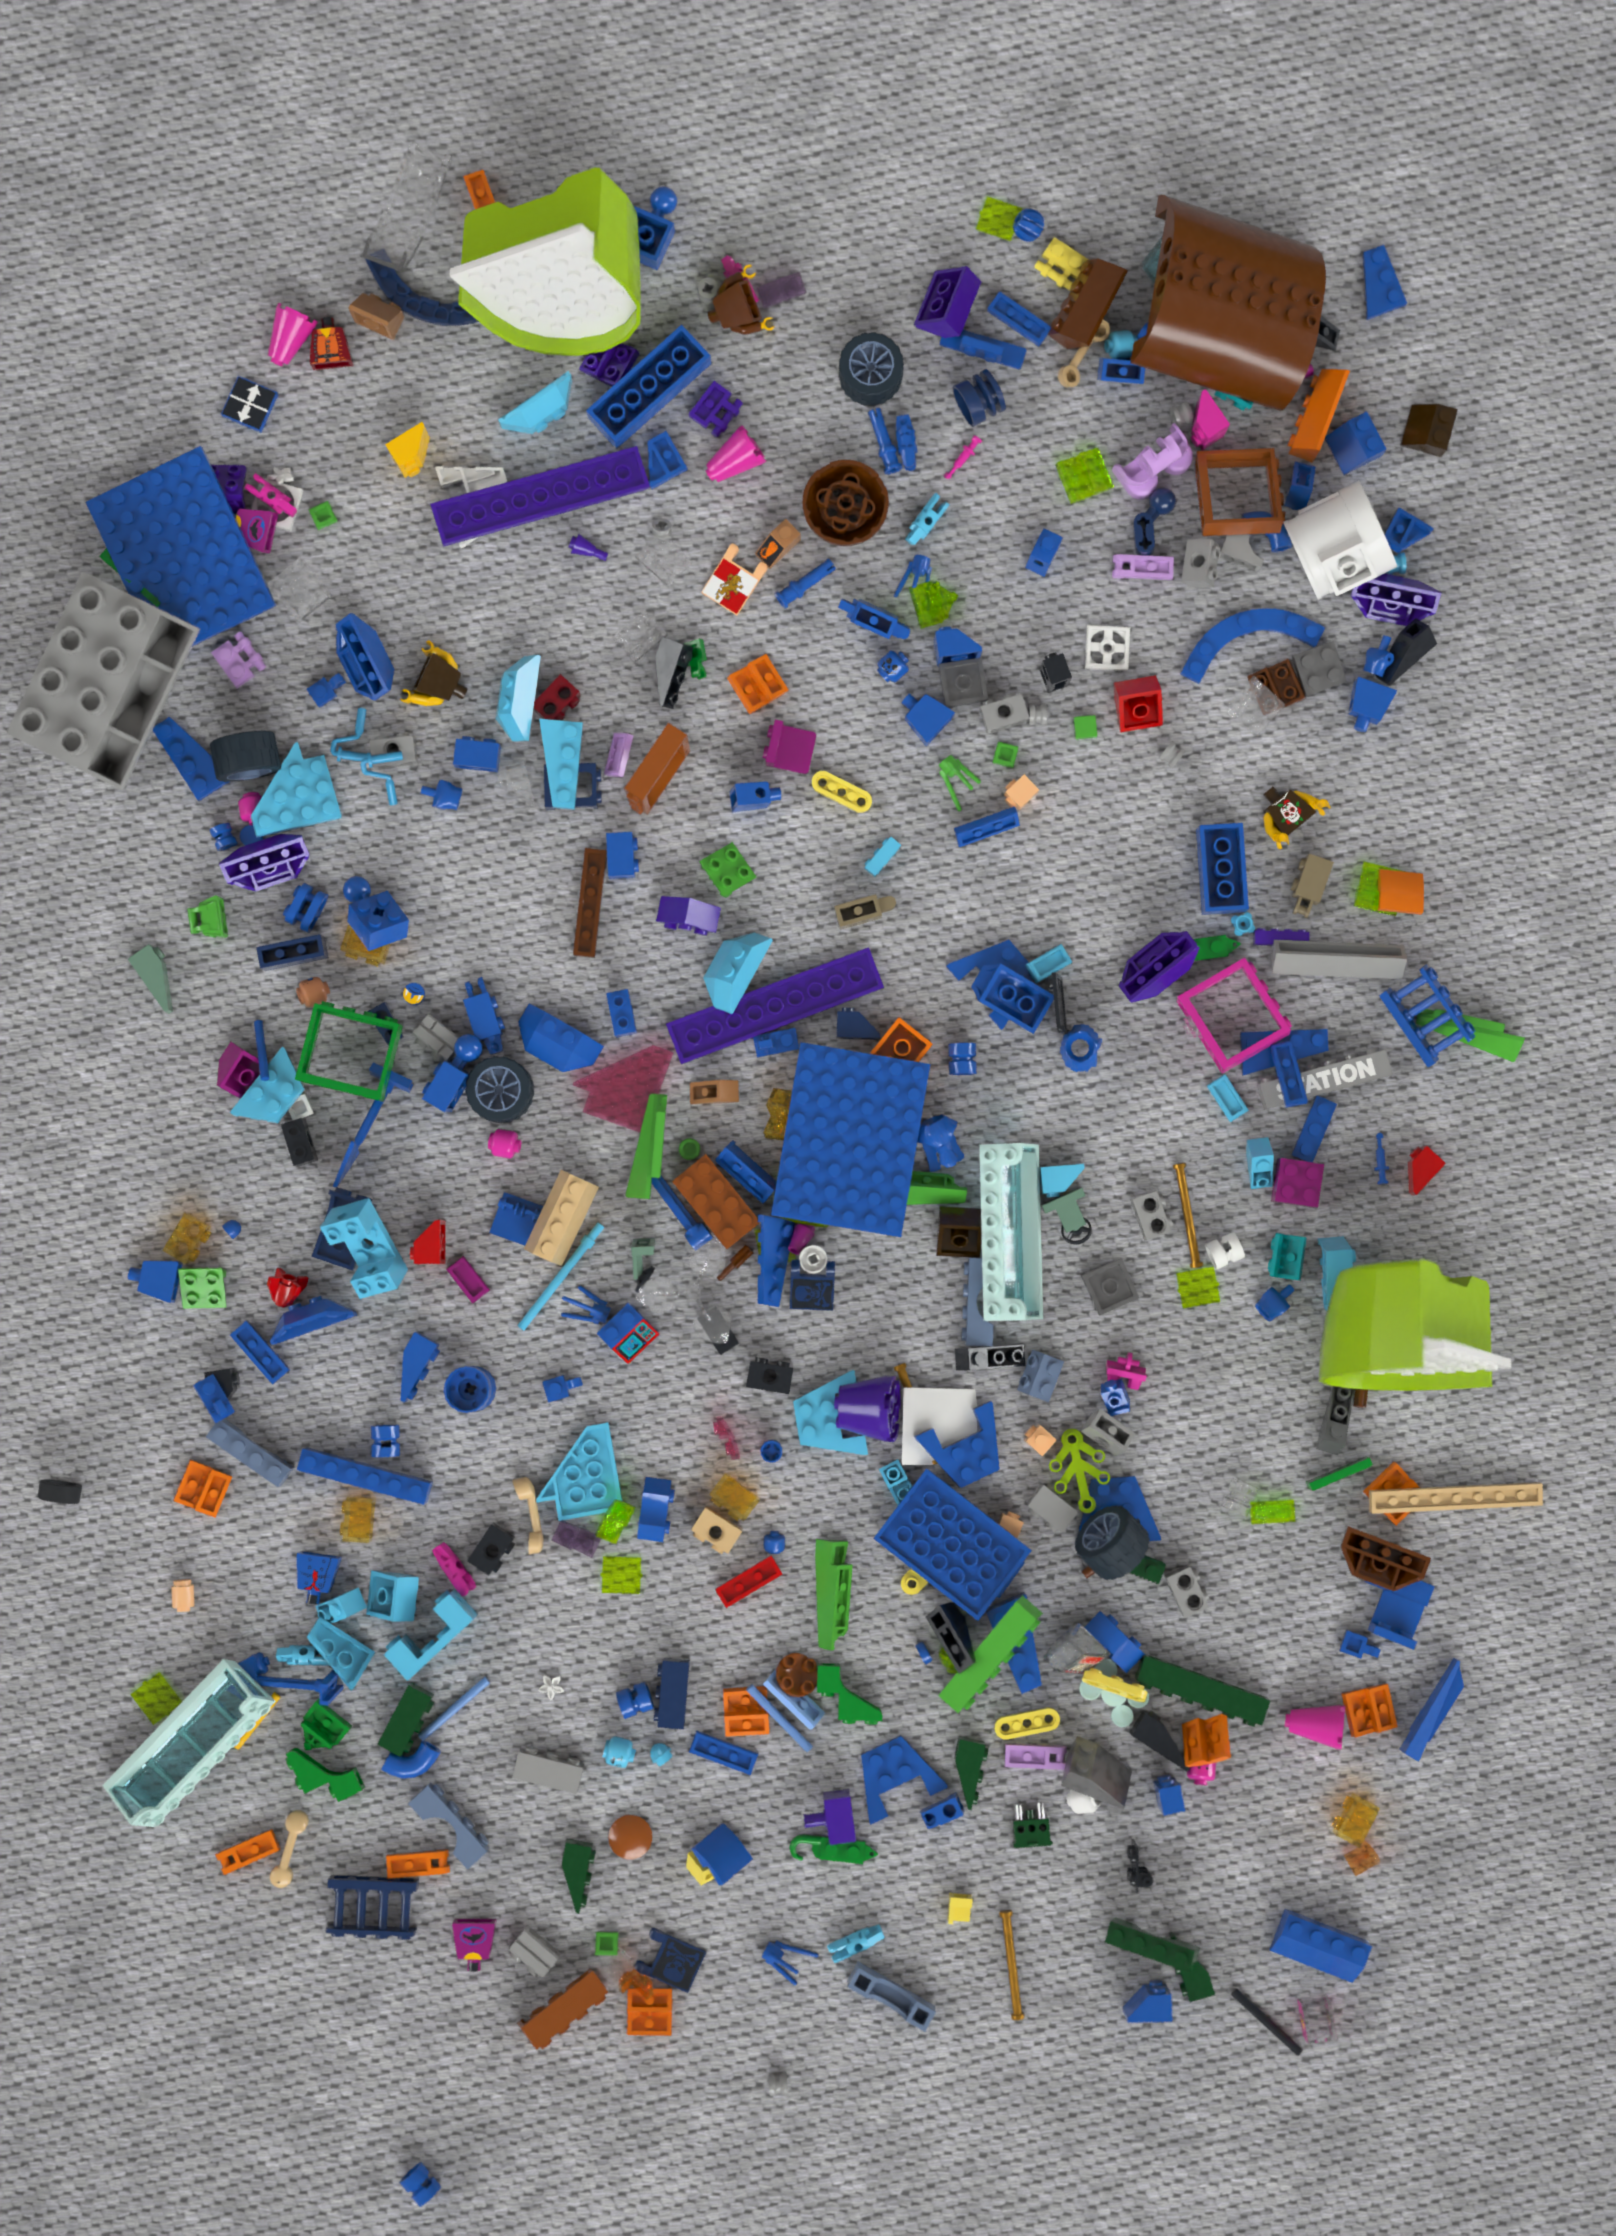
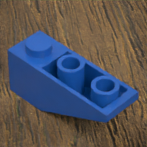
M414 1332L403 1351L400 1399L402 1402H407L408 1399L413 1400L418 1391V1388H416L419 1380L423 1381L429 1372V1369H427L430 1361L434 1362L440 1353V1350H438L440 1344L419 1332Z

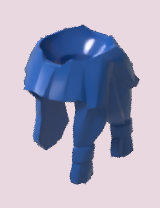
M1074 1025L1070 1031L1063 1035L1060 1053L1065 1066L1075 1072H1088L1091 1067L1097 1066V1051L1102 1044V1038H1099L1098 1033L1093 1028H1090L1089 1025ZM1078 1039L1086 1041L1089 1045V1051L1083 1057H1078L1071 1051V1045Z
M943 1114L933 1116L920 1124L917 1143H922L930 1172L938 1171L941 1169V1165L946 1168L956 1165V1162L964 1158V1154L953 1134L958 1121Z

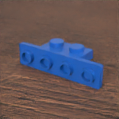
M964 329L960 336L941 337L939 343L940 346L962 352L965 355L979 357L987 362L1002 364L1018 370L1022 367L1027 351L1026 348Z

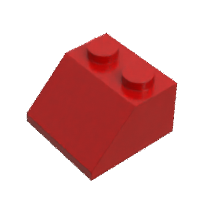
M1156 675L1114 682V700L1120 732L1163 725L1162 689Z
M435 1220L414 1241V1247H410V1259L414 1260V1264H446V1220Z

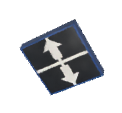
M238 376L221 415L224 418L262 433L279 394Z

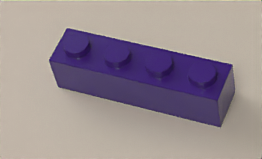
M1257 928L1253 932V945L1273 946L1274 940L1309 941L1310 932H1306L1304 929H1299L1298 932H1295L1292 929H1284V931L1271 929L1270 931H1265V928Z

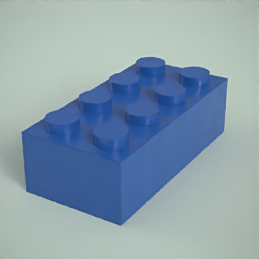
M1243 823L1199 825L1196 829L1202 915L1245 913L1249 909Z

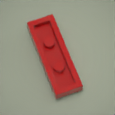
M770 1555L715 1588V1591L725 1608H728L783 1575L773 1556Z

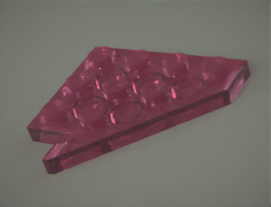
M652 1045L575 1081L573 1086L590 1092L583 1113L640 1133L649 1095L660 1093L674 1052Z

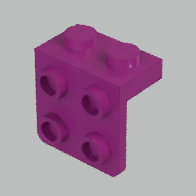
M775 719L774 725H769L767 737L771 738L770 744L764 747L762 757L766 759V766L807 774L810 769L816 733L784 726L783 721Z

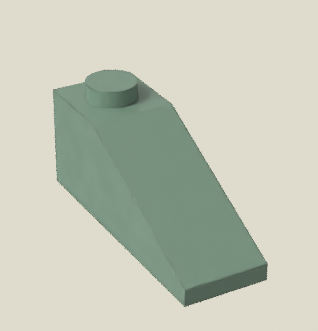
M148 944L128 958V960L164 1012L170 1014L173 1012L167 967L163 960L165 955L158 946L154 947Z

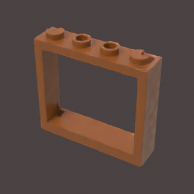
M1274 448L1197 451L1195 474L1202 536L1280 533L1282 524L1285 521L1286 512L1282 511L1284 495L1279 490L1281 488V475L1277 474L1279 459L1275 458ZM1266 467L1272 517L1213 520L1208 469Z
M670 723L666 725L624 788L629 805L631 806L630 808L640 815L642 813L649 814L690 752L687 734Z

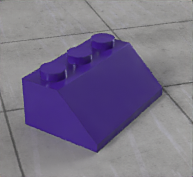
M967 266L935 271L914 326L942 338L960 336L982 281Z

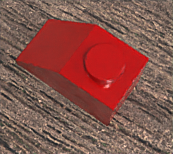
M1418 1146L1409 1155L1411 1159L1408 1161L1409 1193L1412 1196L1417 1195L1446 1164L1428 1146H1422L1421 1148Z

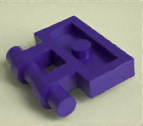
M713 381L688 415L705 429L710 423L715 425L711 434L718 438L722 432L727 430L728 423L732 418L740 413L739 409L743 402L739 399H736L733 404L728 402L731 392L716 381ZM724 408L727 412L722 419H719L716 415Z

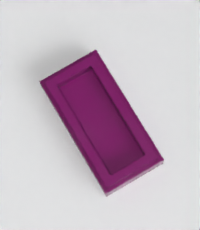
M464 1256L446 1269L472 1304L490 1291Z

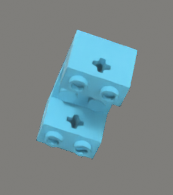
M367 1198L332 1208L320 1228L329 1245L345 1242L357 1263L358 1268L350 1282L358 1297L362 1299L398 1289L408 1268L370 1199ZM364 1239L371 1240L373 1245L367 1244Z
M455 1589L452 1592L446 1590L435 1600L437 1605L433 1610L447 1624L436 1636L439 1639L435 1642L432 1639L420 1650L405 1634L402 1638L398 1635L386 1646L388 1651L384 1656L407 1681L478 1615Z

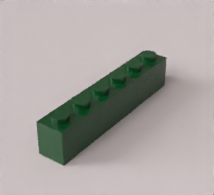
M1147 1654L1141 1658L1135 1675V1679L1146 1689L1151 1690L1152 1687L1160 1689L1159 1693L1168 1697H1172L1175 1694L1180 1696V1700L1191 1705L1193 1701L1202 1704L1201 1708L1213 1712L1216 1709L1222 1711V1714L1226 1715L1227 1718L1233 1720L1235 1716L1242 1718L1244 1724L1255 1727L1256 1724L1263 1725L1271 1702L1265 1696Z

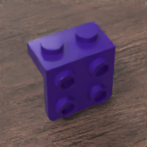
M211 464L233 513L237 514L238 509H246L243 495L247 472L246 466Z

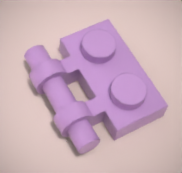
M238 632L234 636L238 641L236 646L233 647L228 640L211 652L236 688H239L254 677L250 670L252 667L256 666L258 671L266 668L262 661V656L260 653L255 652L251 646L252 642L248 637L245 638L242 632ZM243 650L249 657V660L246 662L239 655Z

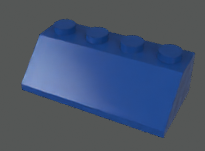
M1284 1909L1269 1950L1353 1983L1365 1968L1372 1946L1365 1939Z

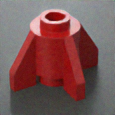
M276 1268L275 1276H269L267 1281V1287L272 1300L277 1306L283 1308L293 1305L294 1300L307 1286L309 1278L307 1276L296 1277L287 1274L281 1268Z

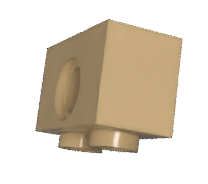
M705 1506L691 1530L694 1532L693 1536L702 1542L705 1540L713 1544L712 1548L723 1554V1552H730L743 1529ZM712 1526H719L722 1530L721 1536H711L710 1528Z

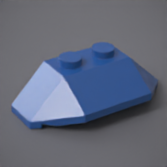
M350 613L336 623L337 655L354 690L375 701L391 690L395 669L377 632L355 614Z
M530 1003L518 1021L525 1051L561 1072L594 1065L604 1048L603 1045Z
M322 1296L309 1300L310 1304L302 1306L301 1303L288 1307L289 1311L283 1313L270 1339V1343L275 1345L355 1317L357 1313L329 1298L322 1299Z

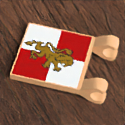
M732 543L701 593L735 615H738L768 570V567L765 563L760 562L752 574L734 563L732 560L737 555L739 548Z

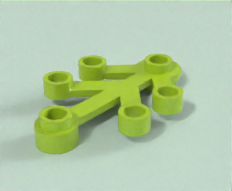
M1068 1429L1061 1437L1063 1447L1056 1458L1050 1461L1049 1468L1052 1472H1059L1062 1469V1462L1069 1452H1071L1072 1462L1060 1481L1054 1484V1490L1058 1494L1065 1493L1068 1483L1073 1475L1076 1474L1081 1496L1078 1507L1083 1513H1091L1096 1507V1502L1093 1497L1089 1496L1084 1471L1095 1477L1102 1485L1109 1483L1110 1475L1081 1459L1079 1449L1092 1456L1093 1461L1096 1463L1104 1461L1105 1453L1083 1442V1436L1080 1431ZM1071 1435L1077 1439L1074 1444L1068 1442V1437ZM1097 1452H1100L1103 1455V1458L1100 1461L1094 1458V1455ZM1055 1461L1060 1464L1058 1470H1054L1051 1467ZM1101 1474H1106L1108 1476V1480L1106 1482H1101L1099 1480V1476ZM1059 1483L1065 1485V1489L1062 1492L1056 1489ZM1085 1500L1091 1502V1507L1088 1509L1083 1507Z

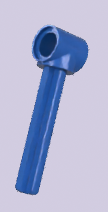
M662 1175L661 1178H652V1185L687 1232L684 1236L695 1251L714 1238L702 1222L697 1223Z

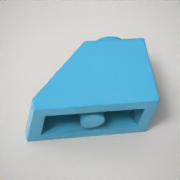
M1085 1165L1040 1167L1041 1194H1047V1198L1060 1197V1192H1065L1083 1171Z

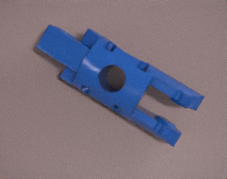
M909 414L896 417V440L898 442V454L902 456L903 466L909 472L914 471L916 468L915 454L918 451L915 442V430L913 429Z

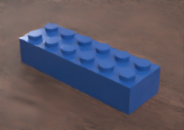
M681 324L586 410L588 419L618 449L711 365V355Z

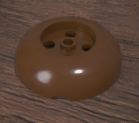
M845 459L830 462V464L818 469L810 477L804 489L802 505L809 527L819 538L830 544L846 547L864 543L880 530L888 513L889 497L886 486L876 471L862 462ZM837 489L842 491V495L839 497L833 495V492ZM856 495H861L863 497V501L857 503L854 501V497ZM848 504L849 507L847 506V508H842V505ZM835 510L837 515L830 517L828 516V511ZM851 515H855L858 520L857 522H850L848 518Z

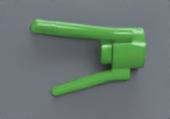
M950 755L939 764V767L942 769L939 774L944 779L957 810L961 811V806L948 775L950 778L957 775L970 790H973V786L960 772L961 770L976 783L980 784L981 780L968 770L959 759H955L953 755Z

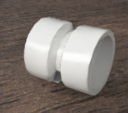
M1234 1232L1223 1236L1221 1241L1216 1239L1205 1244L1207 1254L1216 1270L1227 1266L1229 1261L1234 1263L1245 1258L1241 1243Z
M811 1245L802 1250L799 1257L800 1266L808 1273L815 1274L821 1272L827 1263L826 1252L819 1246Z

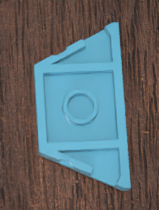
M281 1047L268 1064L270 1079L262 1081L259 1075L230 1111L233 1116L247 1117L259 1121L265 1120L278 1124L305 1090L302 1082L295 1080L297 1071L284 1047Z

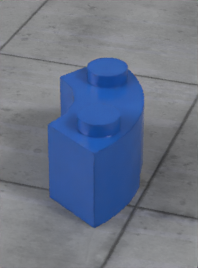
M652 1477L645 1478L637 1539L663 1542L664 1535L669 1534L671 1521L667 1520L669 1502L673 1503L675 1490L671 1489L672 1480Z
M1099 1611L1082 1630L1119 1667L1128 1673L1145 1655L1139 1649L1141 1644L1133 1636L1128 1638L1117 1627L1119 1622L1111 1614L1105 1616Z

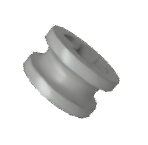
M657 519L652 523L653 537L664 540L671 536L670 521L667 519Z

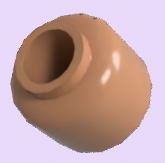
M313 977L301 981L299 988H296V993L300 1004H305L306 1007L310 1008L314 1007V1003L321 1004L322 1001L326 1002L330 989L326 981L322 982L319 977Z

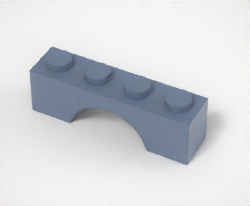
M968 1258V1262H964V1275H968L967 1284H963V1297H967V1306L962 1307V1319H966V1328H962L961 1341H965V1345L993 1346V1324L984 1321L977 1308V1297L983 1288L982 1258Z
M226 1419L214 1424L206 1436L210 1441L276 1487L282 1486L295 1468L278 1455L265 1450L253 1442L241 1429Z
M430 1782L408 1804L422 1820L436 1817L442 1818L452 1825L457 1837L453 1854L468 1870L490 1848L487 1845L489 1841L482 1833L477 1834L474 1831V1825L471 1820L466 1816L463 1818L458 1813L459 1808L452 1800L447 1801L443 1796L444 1791L438 1784L433 1785Z
M859 1961L847 1980L848 1988L865 1998H871L887 2005L900 2014L905 2021L924 2032L936 2013L935 2005Z

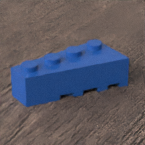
M1025 1592L995 1604L986 1610L993 1629L1022 1595L1027 1599ZM1030 1630L1025 1634L1027 1640L1020 1648L1014 1647L1012 1650L1014 1655L1008 1661L1022 1694L1042 1685L1034 1636Z

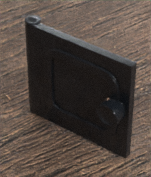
M1053 972L1052 977L1049 978V988L1053 989L1057 1031L1065 1035L1070 1030L1067 1029L1063 978L1056 972Z

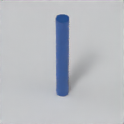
M256 1020L254 1021L260 1078L262 1081H267L270 1078L263 1021Z

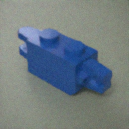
M854 598L853 602L841 599L838 608L848 612L846 617L850 618L852 623L887 639H890L891 635L903 640L910 636L911 631L909 627L898 621L899 616L862 599L857 600Z
M480 977L477 979L482 994L475 996L470 981L465 982L469 998L463 999L474 1036L484 1041L490 1055L503 1051L501 1035H503L502 1029H505L502 1017H497L495 1009L499 1007L495 996H491L487 992L484 980Z

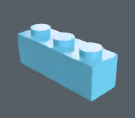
M892 837L886 838L882 843V848H878L873 853L875 856L872 859L869 858L865 863V870L874 877L877 876L901 847V844Z

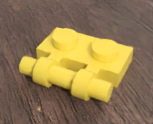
M1054 237L1042 254V257L1048 262L1044 264L1038 260L1034 268L1039 270L1040 274L1045 278L1048 276L1057 282L1056 285L1060 288L1064 287L1070 291L1073 282L1068 280V278L1072 276L1077 280L1082 264L1089 259ZM1055 265L1060 268L1064 273L1062 275L1052 269Z

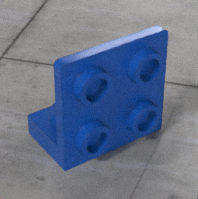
M1383 1590L1368 1631L1414 1650L1417 1641L1413 1639V1636L1423 1613L1424 1605Z

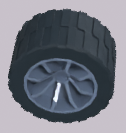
M876 332L861 333V335L855 336L851 341L847 342L845 348L842 349L839 359V380L841 388L852 401L864 406H876L884 404L893 398L894 394L898 392L903 378V355L900 352L899 346L891 338Z
M261 730L235 733L217 738L210 743L215 776L219 781L235 782L256 779L275 774L281 769L275 733L271 731Z
M493 1056L477 1063L474 1069L470 1071L469 1077L466 1080L465 1093L472 1110L480 1117L490 1122L510 1123L521 1118L528 1111L529 1106L533 1102L534 1084L530 1074L521 1064L508 1057Z
M1113 1505L1097 1511L1082 1525L1075 1541V1550L1078 1556L1100 1578L1114 1580L1125 1576L1139 1565L1148 1550L1150 1538L1146 1529L1124 1507Z

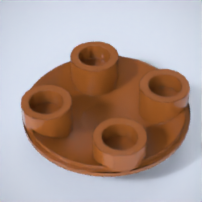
M791 1653L783 1657L776 1670V1678L780 1688L786 1694L793 1697H803L813 1692L817 1684V1664L815 1660L801 1653Z
M626 1814L618 1818L609 1830L608 1840L610 1847L616 1855L623 1859L632 1860L640 1858L649 1850L652 1844V1830L643 1818Z

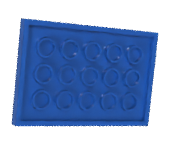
M927 1468L873 1538L977 1621L980 1620L1032 1551Z

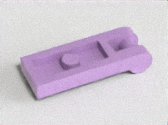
M1113 555L1115 570H1112V578L1173 579L1174 557ZM1124 563H1130L1129 570L1123 569Z
M1005 1743L1004 1766L1065 1770L1064 1754H1067V1746ZM1050 1754H1056L1055 1761H1049Z

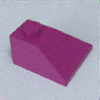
M230 1041L219 1059L217 1086L241 1099L260 1075L259 1061L256 1056Z

